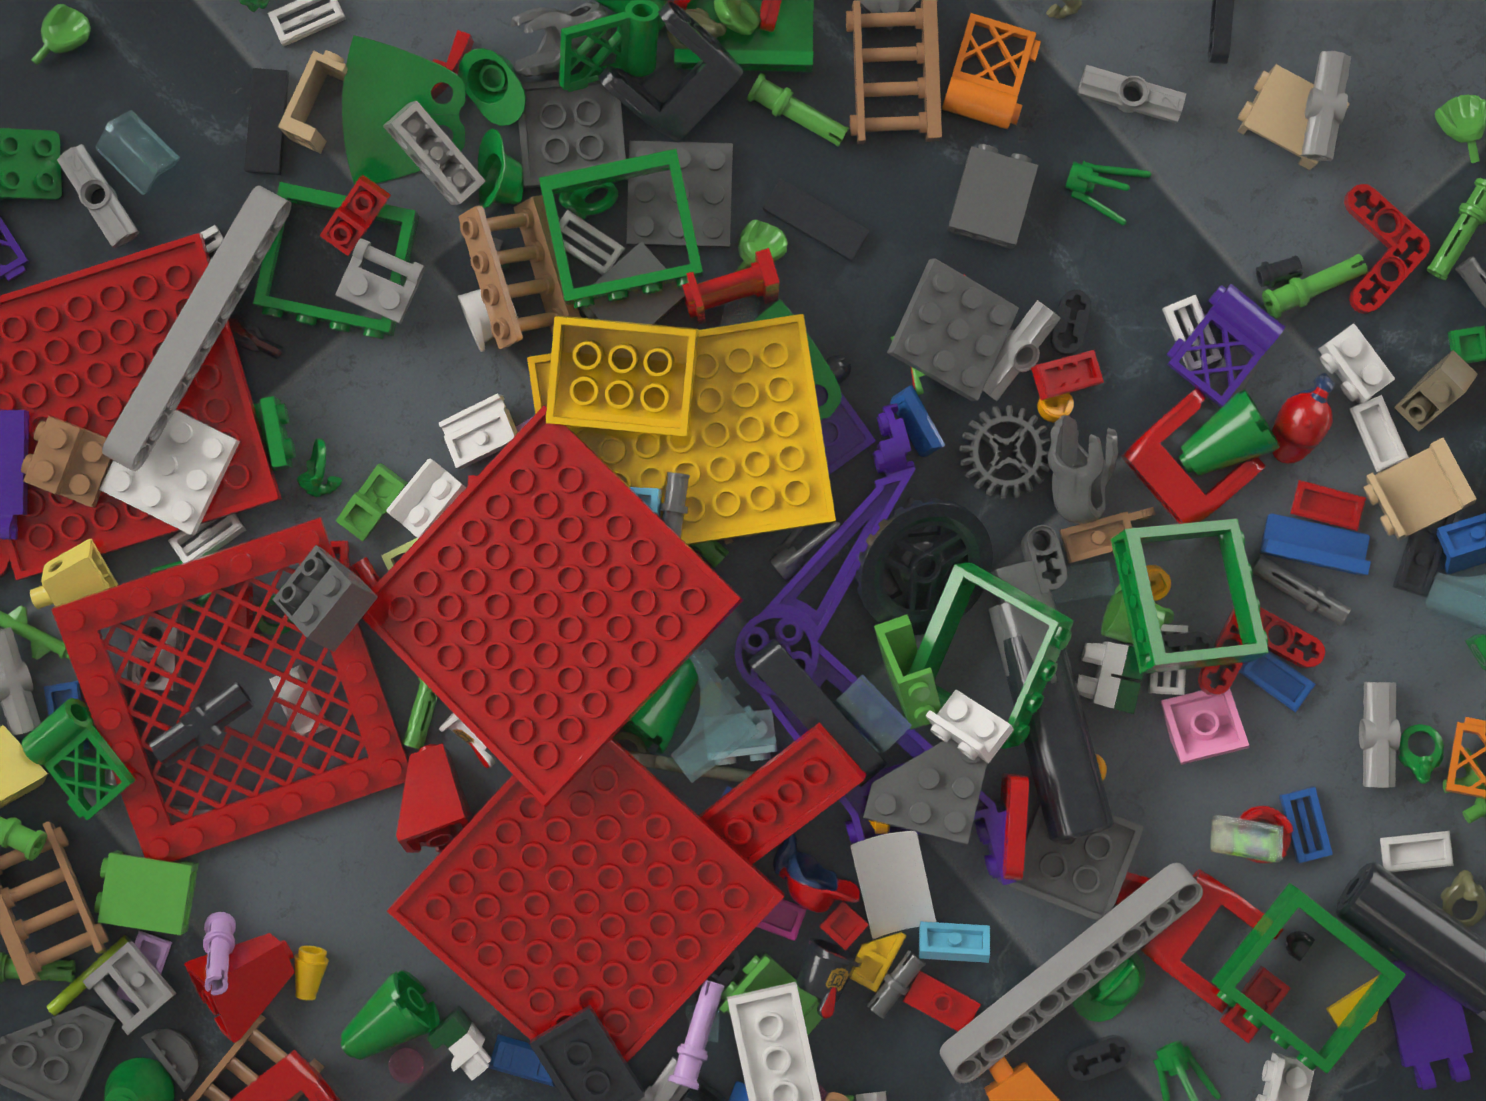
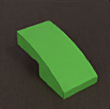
M377 464L361 489L347 503L336 519V522L361 541H365L387 514V508L408 482L384 464Z

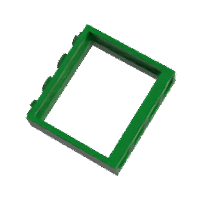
M677 149L539 178L562 290L567 305L574 304V309L586 308L595 305V299L608 297L609 302L629 298L628 292L641 289L643 294L657 293L663 291V285L676 282L677 287H682L683 284L688 283L686 273L692 271L697 283V278L703 276ZM670 170L690 264L574 289L554 195Z
M283 182L279 183L277 195L291 203L333 212L342 205L347 197ZM385 204L375 220L401 226L395 257L410 263L420 216L416 210ZM284 223L261 265L253 304L262 308V314L281 319L283 313L295 315L296 322L316 326L317 320L330 323L329 329L346 333L350 332L351 327L364 330L363 336L383 340L384 334L394 336L396 322L383 316L381 320L269 296ZM392 271L390 281L404 287L406 276Z
M1238 519L1124 529L1111 539L1140 674L1253 662L1269 653L1267 647L1268 636L1265 630H1263L1260 617V602L1255 596L1252 583L1253 572L1251 565L1247 561L1244 548L1245 537L1240 530ZM1218 536L1242 645L1165 653L1141 543Z
M973 563L954 564L908 675L930 667L935 681L976 584L1048 624L1049 629L1008 720V723L1011 724L1014 730L1001 748L1006 749L1019 746L1029 734L1030 727L1028 724L1032 714L1042 705L1044 699L1042 693L1047 682L1053 678L1057 671L1058 664L1056 661L1058 656L1071 639L1072 633L1070 629L1074 620ZM936 685L942 708L952 694Z
M1289 883L1211 982L1220 989L1217 996L1230 1007L1234 1008L1238 1003L1247 1010L1243 1017L1260 1029L1263 1025H1266L1271 1029L1273 1033L1269 1037L1282 1048L1287 1050L1291 1045L1300 1053L1296 1058L1306 1067L1313 1071L1318 1066L1328 1074L1406 974L1300 889ZM1298 908L1381 973L1318 1053L1235 988Z

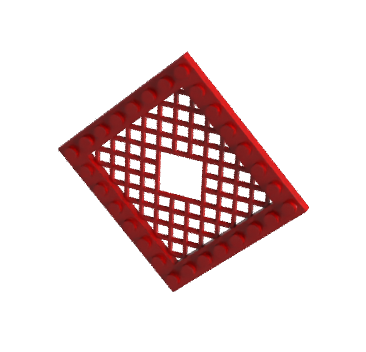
M322 517L81 597L51 609L95 727L136 779L134 783L121 793L145 858L172 862L405 782L409 760L359 621L334 652L331 651L337 668L335 670L322 663L328 651L325 647L318 661L299 653L306 640L304 634L295 650L278 643L277 640L284 626L300 633L302 632L293 622L288 620L289 617L286 614L282 618L265 609L272 594H277L280 590L276 586L283 571L293 574L295 569L289 566L296 563L300 565L316 545L336 559ZM278 570L271 585L255 578ZM245 581L238 596L222 589ZM250 582L268 590L261 607L242 599ZM211 592L205 607L189 601V599ZM216 594H220L235 602L227 618L209 610ZM178 604L171 619L155 612ZM239 604L257 612L250 629L232 621ZM183 605L201 613L194 629L176 621ZM144 615L138 630L121 623ZM206 615L224 623L217 640L199 632ZM262 615L280 623L273 639L255 632ZM150 616L168 624L161 640L143 633ZM111 626L104 640L100 630ZM229 626L247 634L239 651L221 643ZM173 627L191 635L183 651L165 643ZM116 628L134 635L127 652L109 644ZM251 637L269 645L262 662L244 654ZM139 638L157 646L150 663L132 655ZM195 638L213 645L206 662L188 654ZM218 648L281 677L253 737L225 726L224 732L227 734L219 749L208 743L201 747L216 754L209 770L191 763L198 746L190 751L186 760L181 758L176 762L183 766L176 781L158 774L162 765L159 760L154 770H152L144 748L150 751L152 749L149 743L146 742V739L153 725L164 731L171 728V726L156 720L163 704L181 711L179 718L191 710L189 707ZM274 648L292 656L284 672L266 664ZM162 649L180 657L173 673L155 665ZM108 650L124 658L117 673ZM296 658L314 666L307 683L289 675ZM129 660L147 668L140 684L122 677V673ZM184 660L203 668L195 684L177 676ZM319 669L337 677L329 693L311 685ZM151 671L169 679L162 695L144 687ZM286 680L304 688L297 704L278 696ZM174 681L192 689L185 706L167 698ZM340 681L349 703L334 696ZM120 683L136 690L129 706ZM308 691L326 699L319 715L301 707ZM141 693L159 701L151 717L133 709ZM331 701L349 709L341 726L323 718ZM275 702L293 710L286 726L268 718ZM297 713L315 720L308 737L290 729ZM352 713L360 735L345 728ZM132 716L148 723L141 738ZM320 723L338 731L330 747L313 740V736ZM264 724L282 732L275 748L257 740ZM287 734L305 742L298 758L280 751ZM342 734L360 741L353 757L335 750ZM231 735L249 743L242 759L224 751ZM309 745L327 753L320 769L302 761ZM253 746L272 754L264 770L246 762ZM365 746L368 756L358 759ZM276 756L294 764L287 780L269 772ZM331 756L347 762L324 771ZM220 757L239 765L231 781L213 773ZM243 767L261 775L254 791L236 784ZM298 767L314 773V775L291 782ZM187 768L206 776L198 792L180 784ZM112 770L116 783L119 785L122 781ZM265 778L282 785L258 793ZM210 779L228 787L221 803L203 795ZM157 781L172 787L166 802L163 800ZM232 789L249 796L226 804ZM177 790L195 798L188 814L169 806ZM199 801L215 807L210 811L192 816ZM169 813L183 820L172 823Z

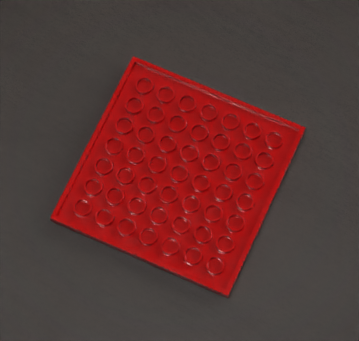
M196 233L0 296V410L29 411L28 454H34L38 441L34 440L36 427L41 421L46 422L48 416L59 418L108 437L210 263L203 234ZM227 320L176 408L177 411L240 441L201 524L282 499L229 321ZM28 484L27 515H17V540L4 539L15 578L16 580H23L43 574V568L47 562L88 539H92L100 554L104 555L181 530L103 491L94 508Z
M545 405L371 589L378 598L363 615L362 619L543 806H548L738 607L743 599L567 425L546 423L547 406Z
M612 738L548 806H543L512 775L394 901L387 912L530 1040L591 1005L625 1061L628 1062L784 898V893Z

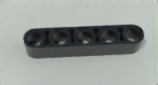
M775 638L748 661L755 672L808 730L820 722L866 773L864 781L858 784L860 787L864 786L887 765L881 755Z

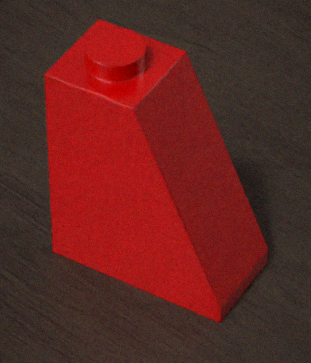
M443 743L439 745H426L420 748L419 752L409 756L396 832L399 844L407 853H419L422 850L421 846L435 847L436 852H441L473 818L452 757Z
M271 933L235 945L232 953L229 954L228 988L223 994L212 995L211 989L207 992L204 987L208 954L184 963L197 994L215 1016L219 1014V1016L214 1018V1021L221 1032L233 1043H236L244 1036L295 973L290 962L294 956L285 940L279 941Z

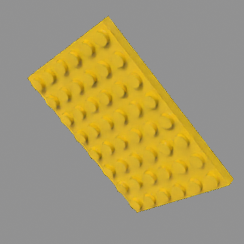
M804 314L699 330L687 437L567 425L629 487L658 488L662 490L661 503L665 501L667 472L690 475L685 506L688 507V513L684 514L681 539L687 545L836 522ZM551 353L527 357L535 414L544 405L547 406ZM660 510V518L662 519L663 511Z

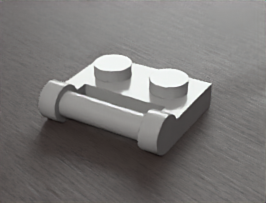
M360 238L335 295L401 324L423 276L425 266L417 262L411 264L372 247L371 242ZM365 259L406 276L407 280L404 287L362 269Z
M132 940L126 943L83 981L89 990L94 989L123 1023L121 1028L127 1035L131 1034L177 994ZM108 974L139 1008L140 1011L134 1015L107 984L104 978Z

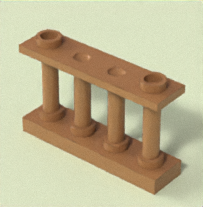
M922 0L921 8H915V12L861 14L860 1H853L852 11H846V31L853 32L856 115H850V135L857 136V144H864L866 141L865 132L919 130V133H925L926 142L940 141L942 138L937 0ZM915 26V29H922V43H916V46L862 49L861 28ZM916 60L917 64H923V77L917 78V81L863 83L864 62ZM918 95V99L924 98L925 112H919V116L865 118L864 97Z
M50 821L43 823L47 839L41 853L53 849L60 868L12 889H9V887L3 889L0 882V932L20 981L24 986H30L41 981L38 972L43 970V966L93 945L96 953H105L107 950L104 943L109 941L102 923L95 924L64 849V847L69 845L67 837L61 826L55 828V825ZM15 849L1 855L0 875L3 874L2 870L27 860L24 853ZM61 882H67L74 900L24 922L22 919L16 921L11 909L16 906L15 902ZM80 913L87 932L38 954L35 951L29 953L24 941L29 938V934Z
M260 1015L244 1036L231 1047L188 1101H200L203 1096H206L210 1101H229L231 1098L213 1084L226 1068L246 1085L256 1080L259 1076L235 1057L248 1041L275 1063L288 1055L257 1030L266 1019L263 1015ZM315 1058L309 1063L319 1073L325 1068ZM300 1090L288 1101H298L304 1093Z

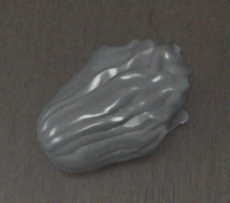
M589 1L570 11L540 7L529 9L512 17L511 27L525 24L524 33H531L541 29L545 30V35L537 53L515 61L514 69L516 74L530 77L560 72L561 29L609 16L608 12L598 2ZM612 28L608 29L601 38L608 41L612 35ZM587 36L572 39V48L577 50L587 39ZM596 43L585 56L589 58L597 54L603 46Z
M1063 415L1055 422L1051 430V447L1047 456L1049 467L1053 471L1052 491L1054 504L1059 515L1065 520L1086 524L1096 521L1104 514L1105 487L1116 467L1118 435L1116 430L1107 429L1106 455L1104 459L1100 438L1091 434L1089 436L1088 454L1078 443L1079 431L1077 430L1076 420L1070 416Z

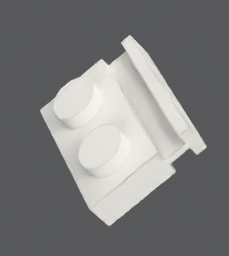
M497 393L439 422V426L444 431V438L456 468L463 469L502 450L518 433L509 409H506L503 400L505 399L503 395Z

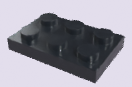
M591 1005L530 1040L531 1048L565 1101H638L645 1097L644 1089Z

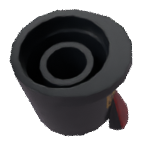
M810 938L796 984L805 992L822 999L817 1007L819 1016L827 1019L833 1015L835 1002H838L855 968H861L863 960L851 951H845L841 946L832 942Z

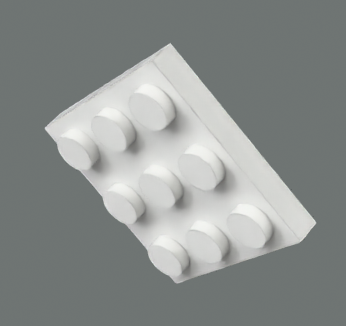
M175 410L142 467L137 471H132L113 461L99 490L190 535H195L240 441Z

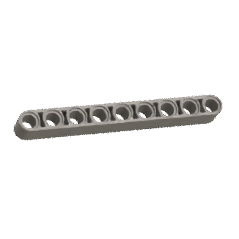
M259 185L252 190L108 435L102 449L104 456L132 471H137L142 467L285 223L291 210L290 201Z
M1173 863L1166 866L949 1038L942 1045L940 1056L954 1079L959 1083H968L975 1080L1195 906L1203 895V889L1188 869L1181 863Z

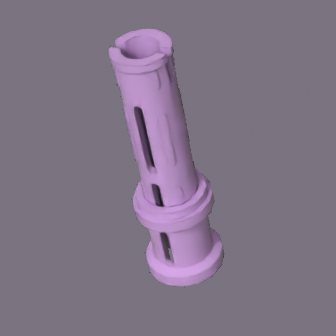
M225 912L212 913L205 920L204 926L206 935L203 939V948L208 954L204 987L207 992L211 989L212 995L223 994L228 988L229 954L232 953L235 947L233 934L236 929V922L230 914Z
M708 980L703 982L685 1043H681L677 1048L679 1057L674 1073L669 1075L668 1081L698 1090L699 1084L697 1079L703 1061H707L708 1058L705 1047L725 986Z

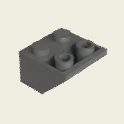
M316 545L272 600L307 639L334 652L378 597L361 578L324 549Z

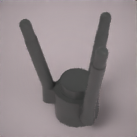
M834 522L799 550L795 546L788 550L805 527L794 528L785 541L774 549L776 555L770 561L786 582L804 567L802 565L806 561L803 556L840 527V523ZM839 551L829 562L841 557L842 552Z

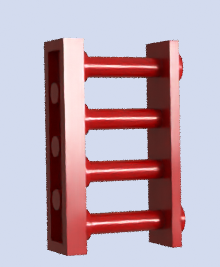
M767 248L755 252V262L751 263L750 268L698 284L692 271L686 273L688 283L682 285L690 318L697 316L700 325L706 323L704 310L752 295H755L756 298L763 296L765 304L777 301L780 281L770 249Z

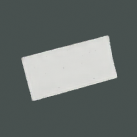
M916 831L884 834L851 845L873 939L904 929L920 927V921L936 922Z

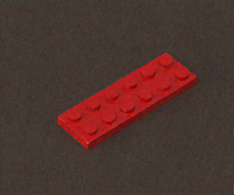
M819 722L698 816L751 864H754L864 781L866 773Z

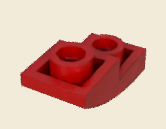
M362 175L342 205L337 208L321 232L320 237L349 256L358 240L364 236L381 212L391 194Z

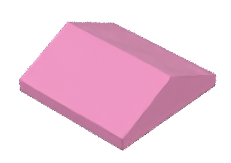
M1230 688L1225 693L1215 696L1198 691L1161 700L1170 741L1181 765L1249 748V743Z

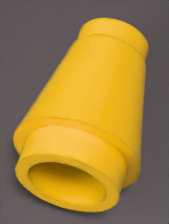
M316 946L299 947L298 954L294 955L295 997L302 1000L316 999V994L329 959L326 958L327 951Z

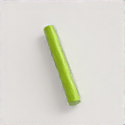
M123 935L107 952L101 955L46 1006L49 1012L57 1016L87 988L83 981L131 940L126 935Z

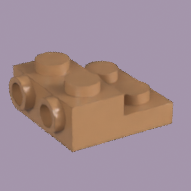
M48 416L46 422L41 421L36 427L34 440L38 441L34 454L29 453L22 463L21 472L26 474L23 482L95 508L102 492L99 489L113 462L112 459L104 456L102 453L107 437L59 418Z

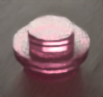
M412 1048L397 1050L389 1061L390 1074L396 1081L401 1083L416 1081L424 1070V1061L421 1054Z

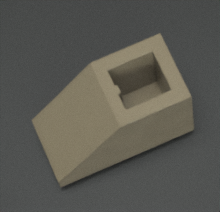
M1452 350L1430 369L1394 408L1414 428L1420 431L1461 397L1478 374Z

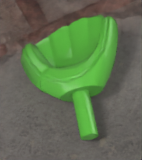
M714 0V9L723 25L741 35H751L759 27L760 17L746 0Z
M65 4L54 6L42 22L41 36L44 46L31 60L36 65H39L50 51L56 54L65 53L83 45L88 40L91 27L88 18L80 11L70 8Z
M1469 94L1454 97L1435 111L1436 121L1449 137L1460 143L1467 142L1471 163L1479 162L1476 140L1482 138L1486 128V100Z
M751 220L747 223L738 241L739 255L744 261L735 272L749 268L751 263L755 262V252L763 249H770L773 262L783 257L787 252L786 247L788 245L783 231L772 224L759 220Z

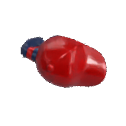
M1327 373L1316 376L1313 381L1315 384L1314 388L1293 394L1281 407L1272 429L1280 448L1272 452L1278 461L1289 464L1304 459L1320 444L1330 430L1333 418L1328 395L1334 389L1335 383Z
M795 833L784 840L774 857L773 868L777 875L787 881L792 899L803 909L822 913L827 911L835 900L853 903L859 901L860 891L857 885L847 880L838 879L834 871L824 869L814 857L797 851Z

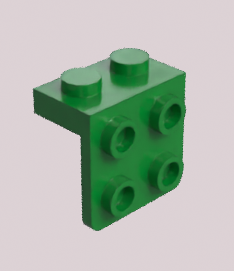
M0 128V201L6 198L57 200L62 196L61 166L57 161L60 158V138L57 132Z
M274 396L262 398L260 403L253 405L273 471L293 468L292 458H295L296 454L293 440L287 436L285 424H289V415L286 404H281V400Z

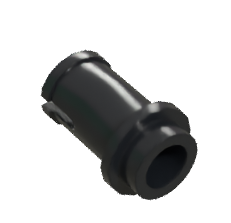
M1295 255L1270 264L1267 261L1262 262L1261 266L1256 267V277L1261 287L1267 286L1270 289L1274 287L1275 283L1294 277H1302L1303 271L1300 269L1303 268L1299 257Z

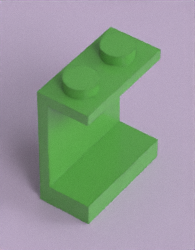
M908 615L875 625L874 628L886 673L910 730L930 724L926 714L929 710L937 714L941 709L930 667L908 675L918 651Z
M119 850L110 852L108 858L105 857L103 859L100 877L105 879L103 892L97 894L95 901V913H99L98 923L182 935L188 932L199 863L189 861L175 863L124 855V851Z
M766 952L760 958L754 955L742 969L745 976L737 984L731 981L722 991L721 999L723 1001L719 1004V1009L723 1013L727 1011L730 1014L727 997L792 982L797 983V980ZM797 986L808 1036L823 1019L817 1013V1007L821 1001L816 996L805 992Z

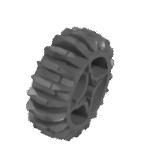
M1012 405L1006 406L1004 416H1001L998 406L992 408V419L983 411L979 414L983 425L974 420L969 423L970 428L975 431V434L973 435L969 432L962 434V438L971 442L970 446L963 445L959 447V452L970 454V458L961 460L960 465L967 466L972 464L973 469L968 471L965 476L967 479L972 478L976 474L980 477L974 485L976 489L981 488L985 482L989 484L986 490V495L992 496L997 487L1000 488V499L1007 497L1008 488H1011L1014 498H1018L1021 494L1020 485L1023 486L1027 493L1033 491V486L1029 480L1032 479L1034 482L1041 484L1044 479L1037 471L1048 472L1050 470L1049 465L1041 461L1042 458L1048 459L1049 451H1043L1042 446L1050 445L1051 438L1041 440L1039 437L1040 434L1047 430V427L1043 425L1035 430L1032 425L1037 421L1038 417L1033 415L1026 422L1023 420L1026 414V409L1021 408L1015 417L1012 416ZM1000 424H1009L1019 428L1008 439H1003L996 434L993 435L987 430ZM1026 436L1030 438L1033 445L1034 456L1031 465L1026 462V459L1020 452V445ZM980 439H983L992 451V460L985 469L981 465L978 455ZM1017 439L1016 443L1012 446L1014 451L1011 452L1014 453V458L1007 457L995 466V463L1000 458L998 454L1001 452L997 451L998 446L1005 447ZM1004 465H1009L1016 470L1019 469L1024 474L1021 478L1015 480H1001L993 477Z

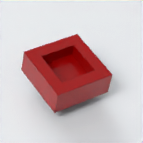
M841 901L819 926L846 951L869 924L846 902Z

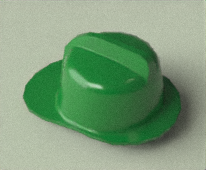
M485 48L473 49L464 55L459 63L458 76L465 83L466 94L472 99L481 113L490 122L499 126L511 125L518 121L525 110L526 96L512 63L504 56Z
M490 129L482 138L478 153V173L485 180L479 189V204L484 209L490 207L492 203H520L524 185L522 165L504 153L501 134L496 129Z
M1135 952L1073 1001V1006L1079 1015L1090 1021L1102 1022L1110 1020L1119 1014L1134 999L1144 985L1146 971L1142 959Z

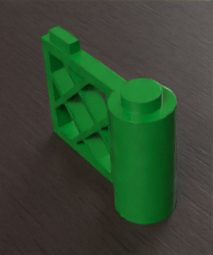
M634 0L626 5L625 12L562 28L559 84L563 90L567 89L570 93L587 88L588 83L598 81V76L608 66H601L600 64L611 52L616 54V63L609 65L621 68L635 77H644L653 73L656 69L659 7L649 0ZM617 27V31L608 41L601 38L608 29ZM586 35L587 39L577 50L573 49L572 39ZM596 43L603 46L592 59L585 56ZM580 61L587 64L579 73L571 75V70Z
M70 698L66 700L22 740V748L26 756L34 763L45 766L70 798L67 803L79 818L84 816L86 820L91 819L136 781L93 726V719L88 706L79 699ZM87 739L96 748V758L84 756V742ZM63 760L75 762V777L67 776L59 763ZM84 764L96 767V782L84 779ZM105 769L113 770L122 782L118 786L105 784ZM84 787L96 790V804L93 807L84 797Z

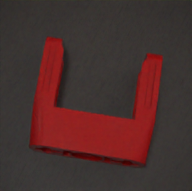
M1198 388L1189 393L1144 432L1122 455L1128 467L1178 524L1201 522L1266 467L1259 457L1240 463L1204 494L1160 444L1200 409L1201 403L1206 397Z
M1198 869L1192 876L1203 889L1200 901L1141 947L1140 950L1168 974L1223 1013L1228 1004L1217 996L1220 990L1180 960L1220 905L1224 906L1252 928L1255 927L1264 913L1206 872ZM1283 928L1274 937V940H1276L1279 937V935L1284 930Z
M294 1049L229 1101H288L300 1090H302L309 1101L341 1100L321 1074Z

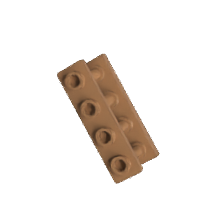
M542 195L531 197L515 206V214L486 218L483 207L475 206L459 215L461 233L468 247L471 266L475 271L481 290V298L490 319L491 331L499 349L506 348L522 340L521 332L550 326L553 334L555 316L581 318L578 308L574 309V304L567 305L564 299ZM519 227L526 247L496 251L491 232ZM530 260L536 280L507 285L501 265ZM540 293L546 313L517 318L511 298Z

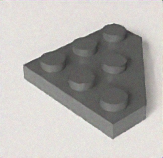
M951 738L948 742L942 741L873 782L863 819L967 845L987 762L978 756L975 760L968 758L957 748L959 744Z
M86 1004L0 1037V1084L36 1101H81L118 1018Z

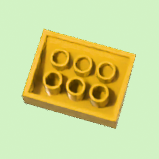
M555 316L546 423L687 437L699 329Z

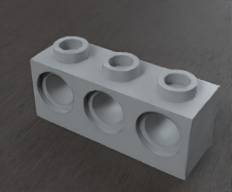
M417 101L406 104L383 125L451 205H458L464 202L485 182L484 178Z
M178 604L163 608L158 613L171 619ZM183 605L176 619L177 622L183 625L185 624V605ZM144 615L136 617L135 625L131 627L138 630ZM150 616L143 633L149 635L150 631L157 627L164 634L168 624ZM173 627L165 643L183 651L184 632ZM129 633V643L131 644L134 635ZM139 638L133 655L150 663L157 647ZM162 649L156 663L160 668L173 673L180 657ZM129 660L127 679L140 684L147 668ZM182 667L177 675L179 677H181ZM162 675L156 681H151L148 678L144 687L153 690H165L169 679ZM174 681L170 691L180 690L181 684Z

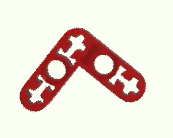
M1359 184L1347 192L1344 199L1345 208L1350 215L1388 248L1384 255L1350 292L1349 301L1352 308L1359 313L1367 314L1378 309L1426 257L1430 249V242L1428 237L1375 188L1368 184ZM1365 193L1368 196L1365 201L1367 205L1374 209L1379 204L1382 209L1373 214L1371 219H1368L1366 215L1372 211L1364 205L1360 208L1356 207L1355 202L1357 198L1354 194L1360 196ZM1388 214L1395 219L1396 227L1393 232L1385 233L1381 231L1378 226V219L1381 215ZM1416 239L1419 242L1417 249L1420 253L1413 252L1403 262L1397 256L1403 254L1408 248V244L1405 241L1411 242ZM1384 263H1392L1398 268L1399 273L1395 281H1386L1381 276L1380 271ZM1376 282L1382 288L1376 290L1371 296V300L1374 302L1373 305L1371 303L1362 305L1360 303L1362 295L1359 291H1368Z
M1260 607L1261 622L1267 636L1273 626L1281 627L1286 633V639L1282 645L1273 644L1268 637L1267 647L1269 651L1301 668H1312L1322 662L1325 656V647L1318 638ZM1234 609L1215 642V648L1222 647L1223 643L1230 639L1236 641L1238 645H1242L1240 635L1230 632L1231 628L1234 631L1239 630ZM1295 635L1298 636V639L1294 642L1300 647H1306L1309 644L1313 646L1311 652L1315 654V658L1311 657L1305 661L1303 659L1304 653L1297 648H1292L1290 653L1286 651L1293 643ZM1243 663L1227 664L1232 666L1231 671L1228 668H1224L1219 676V679L1223 681V685H1217L1214 688L1210 686L1211 680L1207 678V675L1216 673L1220 665L1202 667L1198 677V684L1201 690L1211 696L1225 693L1231 687Z
M1003 773L1001 779L1000 801L1002 805L1006 806L1003 879L1022 880L1024 872L1029 778L1022 774Z

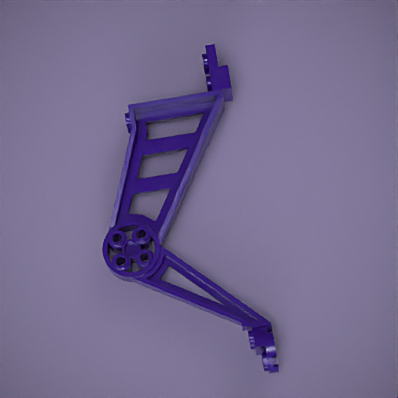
M897 403L883 406V413L878 414L877 422L881 436L888 435L889 439L880 441L877 445V451L873 453L877 473L885 472L886 477L874 481V491L771 603L743 627L735 645V661L743 679L758 691L794 741L809 731L773 690L758 678V674L753 668L751 669V674L747 672L742 659V647L746 652L756 655L770 642L767 632L760 627L754 626L767 619L781 618L775 627L776 640L794 660L800 658L804 661L805 666L803 670L818 687L827 679L866 714L865 716L849 720L864 738L886 732L906 752L915 758L933 746L914 729L910 730L908 723L818 643L820 636L856 575V570L860 568L861 563L858 558L860 552L865 551L868 546L866 539L870 534L875 535L880 529L878 523L883 519L887 520L915 471L913 461H906L907 452L911 451L903 419L895 420L894 414L898 413L899 409ZM867 521L817 611L807 603L796 599ZM785 625H792L795 628V635L792 638H786L783 635L782 629ZM803 631L810 643L811 658L802 651L791 653L789 645H794L801 640ZM752 634L761 636L762 643L759 647L754 648L749 645L748 639ZM905 763L883 768L864 786L860 787L857 785L839 799L850 814L851 820L846 821L845 825L851 844L884 835L875 834V829L870 822L863 819L867 804L863 796L869 795L873 782ZM980 791L974 819L980 818V821L975 822L979 841L983 845L987 844L989 854L985 855L984 859L989 876H992V879L996 878L1002 885L1017 882L1016 880L1003 879L1006 806L996 807L995 802L984 792ZM890 826L888 834L909 830Z

